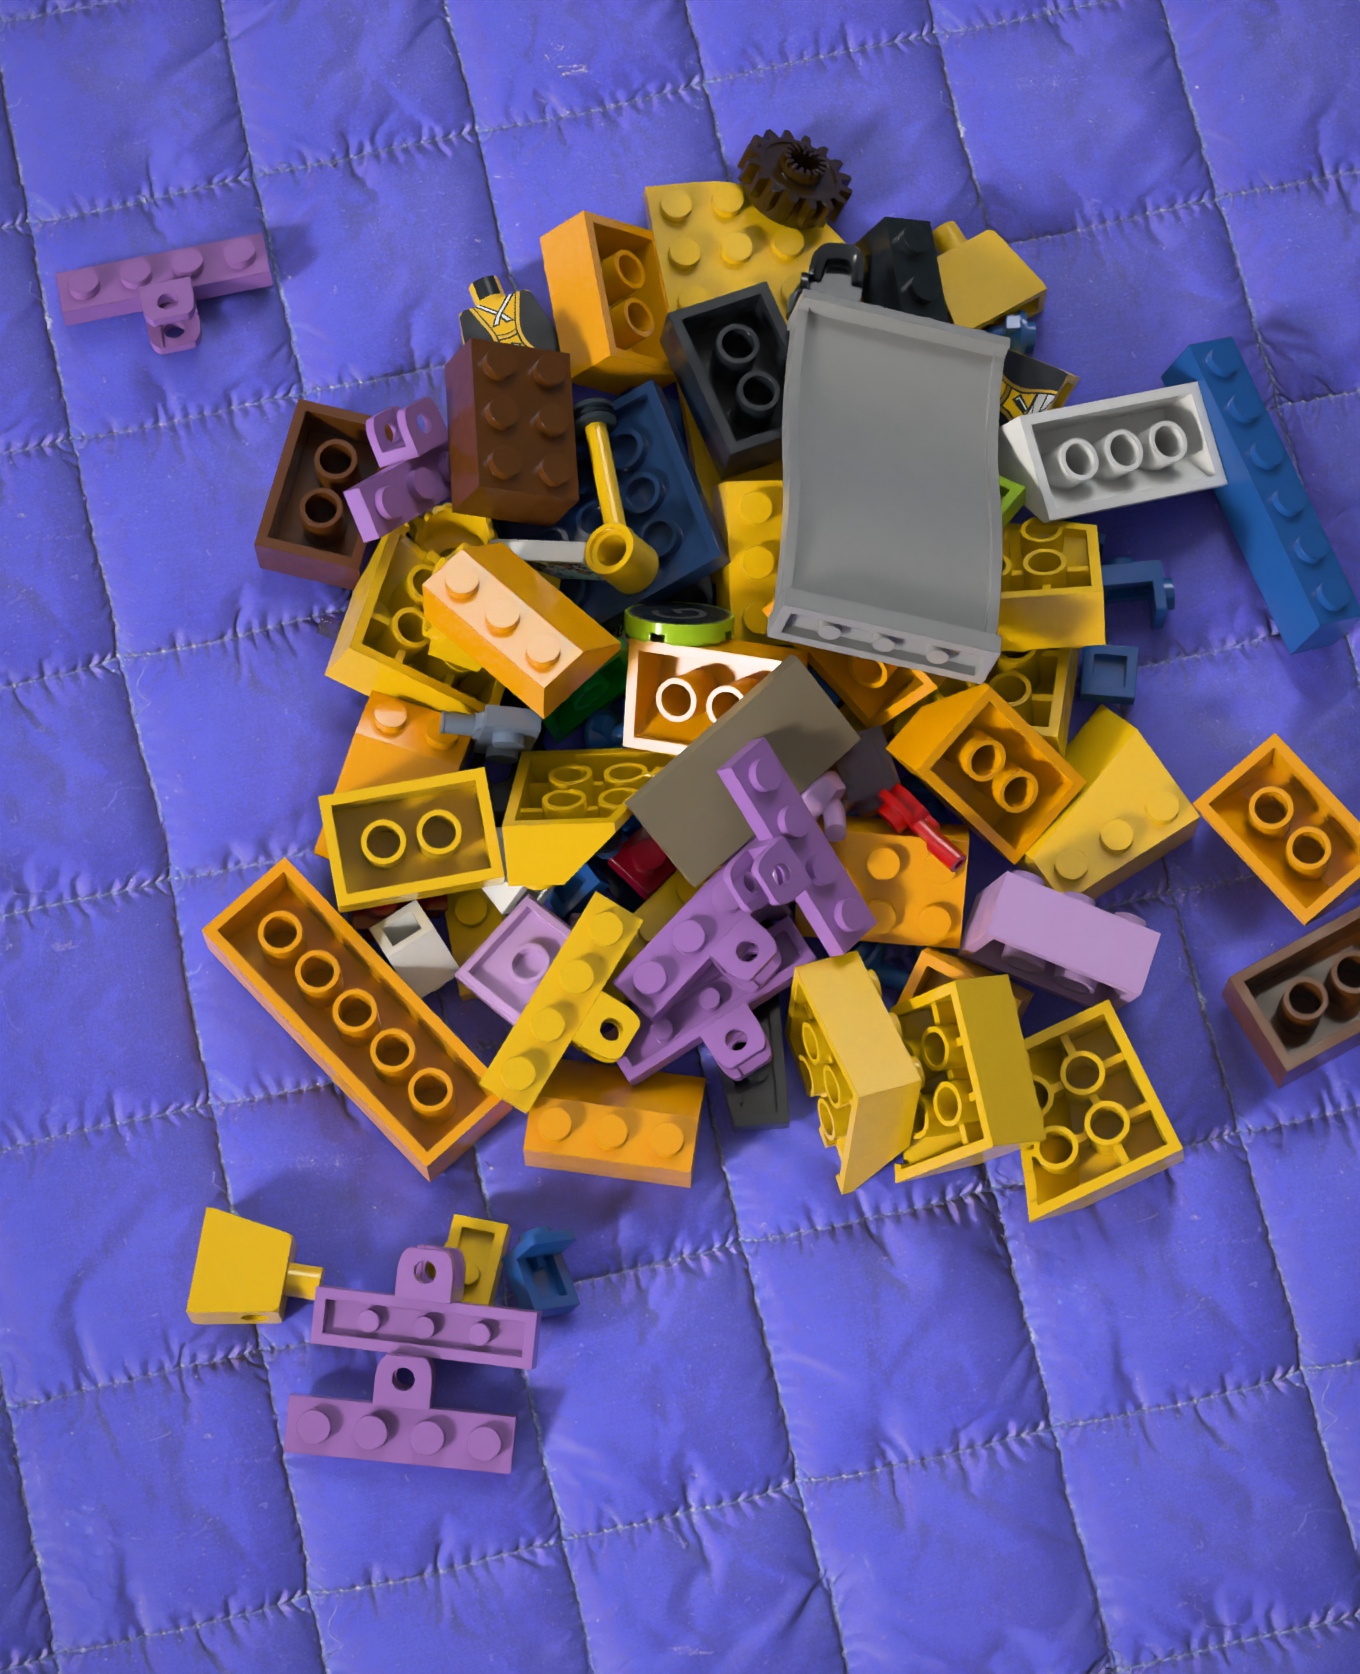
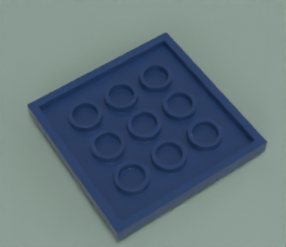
M652 379L612 402L617 427L608 436L626 526L631 528L633 533L656 551L659 560L658 572L647 588L634 594L622 593L605 580L559 578L561 579L559 591L608 632L624 623V611L629 606L660 603L731 562L663 390ZM575 434L579 501L552 527L491 518L493 528L496 530L499 539L587 543L591 534L604 525L587 439L580 438Z

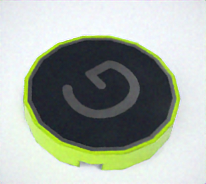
M660 602L629 606L624 611V631L629 637L643 642L651 641V633L663 637L664 643H670V646H707L720 644L721 641H725L726 638L730 639L734 635L735 615L731 611L717 606L690 602Z

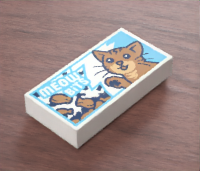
M495 539L490 541V544L502 542L533 569L556 578L604 580L592 571L585 561L586 542Z

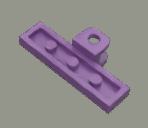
M263 233L55 273L66 326L143 311L150 343L153 349L161 355L193 349L199 346L202 339V329L196 300L273 285ZM178 327L185 330L181 336L176 338L166 336L167 331L172 328Z
M430 397L417 399L402 409L398 406L387 408L366 420L367 436L380 468L388 467L343 492L364 543L385 536L451 497L448 431L438 407ZM418 414L424 419V432L418 426ZM386 424H388L392 429V442L387 438L385 434Z
M761 737L750 740L717 770V773L759 841L749 843L728 863L723 873V880L740 908L745 912L761 909L768 903L778 906L787 904L795 899L829 956L843 955L875 926L877 921L766 738ZM746 872L751 873L755 880V887L752 892L748 891L744 885V875Z
M756 835L740 847L612 981L614 987L653 1023L656 1024L712 963L733 984L749 993H758L782 968L783 958L773 937L755 920L757 915L766 906L754 911H743L723 880V873L728 863L749 843L758 842L759 840ZM746 872L744 875V885L748 891L752 892L755 887V880L751 873ZM758 954L754 960L744 961L747 956Z
M789 916L766 929L773 937L782 955L783 966L758 993H749L740 989L712 964L656 1024L641 1011L636 1013L640 1020V1027L621 1058L616 1061L632 1087L704 1042L722 1071L735 1081H741L772 1060L773 1053L770 1042L752 1010L792 985L795 966L818 961ZM751 954L744 961H752L758 954ZM614 1027L602 1036L609 1041L617 1040L618 1030ZM747 1042L744 1048L733 1050L737 1044Z
M421 1244L417 1247H409L402 1253L397 1268L395 1294L327 1285L316 1286L310 1343L533 1370L537 1366L542 1311L461 1302L463 1300L466 1274L465 1258L459 1248ZM429 1262H431L436 1269V1276L434 1279L430 1277L427 1271V1266Z
M387 1353L380 1360L376 1369L373 1401L300 1393L289 1394L284 1452L511 1474L517 1415L433 1407L437 1378L434 1358ZM407 1368L411 1370L415 1377L414 1384L405 1385L401 1383L397 1376L398 1369Z

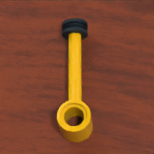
M588 398L573 406L575 434L580 438L587 439L604 525L596 529L589 537L585 546V561L592 571L618 591L625 594H634L647 588L654 580L659 567L658 555L650 545L633 533L631 528L626 526L608 436L617 427L613 403L606 398Z

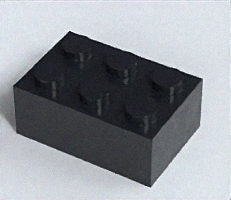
M767 281L668 313L660 337L661 346L721 481L782 460L783 395L790 332L787 330V325Z

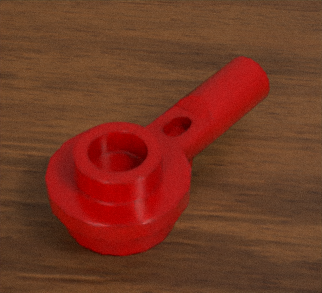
M896 783L889 791L882 789L877 794V797L883 804L877 809V812L891 828L899 834L906 828L912 833L917 834L926 842L927 850L951 872L961 868L967 856L938 830L941 827L938 822L932 818L929 811L906 788Z

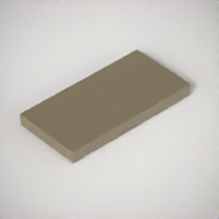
M790 654L624 802L680 873L695 888L755 835L717 773V770L750 740L765 737L798 793L801 794L861 740L860 736L805 665L793 654Z

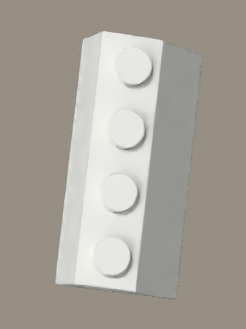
M1198 381L1021 415L998 428L999 476L1026 487V502L1024 506L1043 523L1222 487L1228 484Z

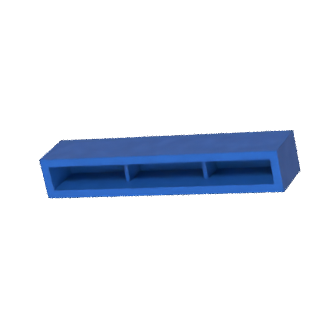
M1232 336L1190 344L1164 372L1161 379L1165 387L1198 381L1228 483L1222 487L1213 488L1289 654L1294 655L1334 645L1360 620V606Z

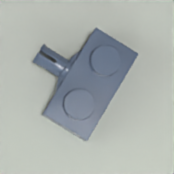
M490 704L486 705L484 711L475 712V714L442 710L440 734L472 736V753L486 754L485 759L490 762L512 764L518 762L522 751H531L541 731L542 717L532 709Z

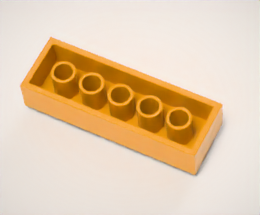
M285 857L202 929L207 947L430 1183L513 1109L512 1105L478 1085L488 1068Z

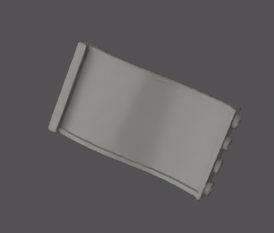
M803 289L787 321V330L790 331L786 361L782 416V531L775 598L772 612L768 617L767 637L982 685L1001 654V635H997L1003 550L998 471V428L1004 359L1010 348V338L983 330L938 321L929 317H921L884 308L879 305H871L833 296L825 292Z

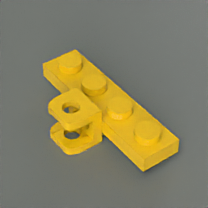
M595 891L478 1085L527 1114L569 1044L601 1062L614 1063L621 1058L640 1027V1020L628 1006L601 990L643 923V919ZM601 1024H613L618 1030L617 1040H606L600 1032Z

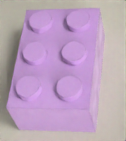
M1014 870L1012 873L1005 872L976 895L960 942V949L957 950L956 956L1001 974H1008L1013 979L1088 1009L1109 999L1114 1010L1117 1011L1142 994L1161 933L1146 928L1147 923L1142 918L1126 912L1109 913L1095 907L1096 902L1087 895L1074 891L1060 893L1043 886L1044 880L1041 877L1022 870Z

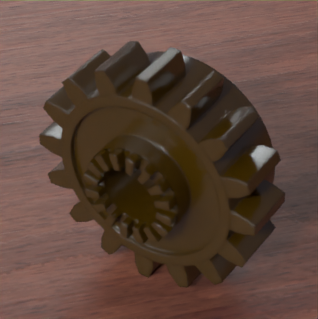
M771 129L766 130L763 137L757 134L754 135L737 165L742 170L738 180L743 183L744 192L751 204L770 220L789 228L811 229L816 226L824 228L828 220L835 223L853 192L848 187L852 180L851 176L839 172L843 166L841 160H830L826 156L829 149L825 146L818 149L812 147L810 137L806 135L801 141L795 140L789 130H784L780 138Z

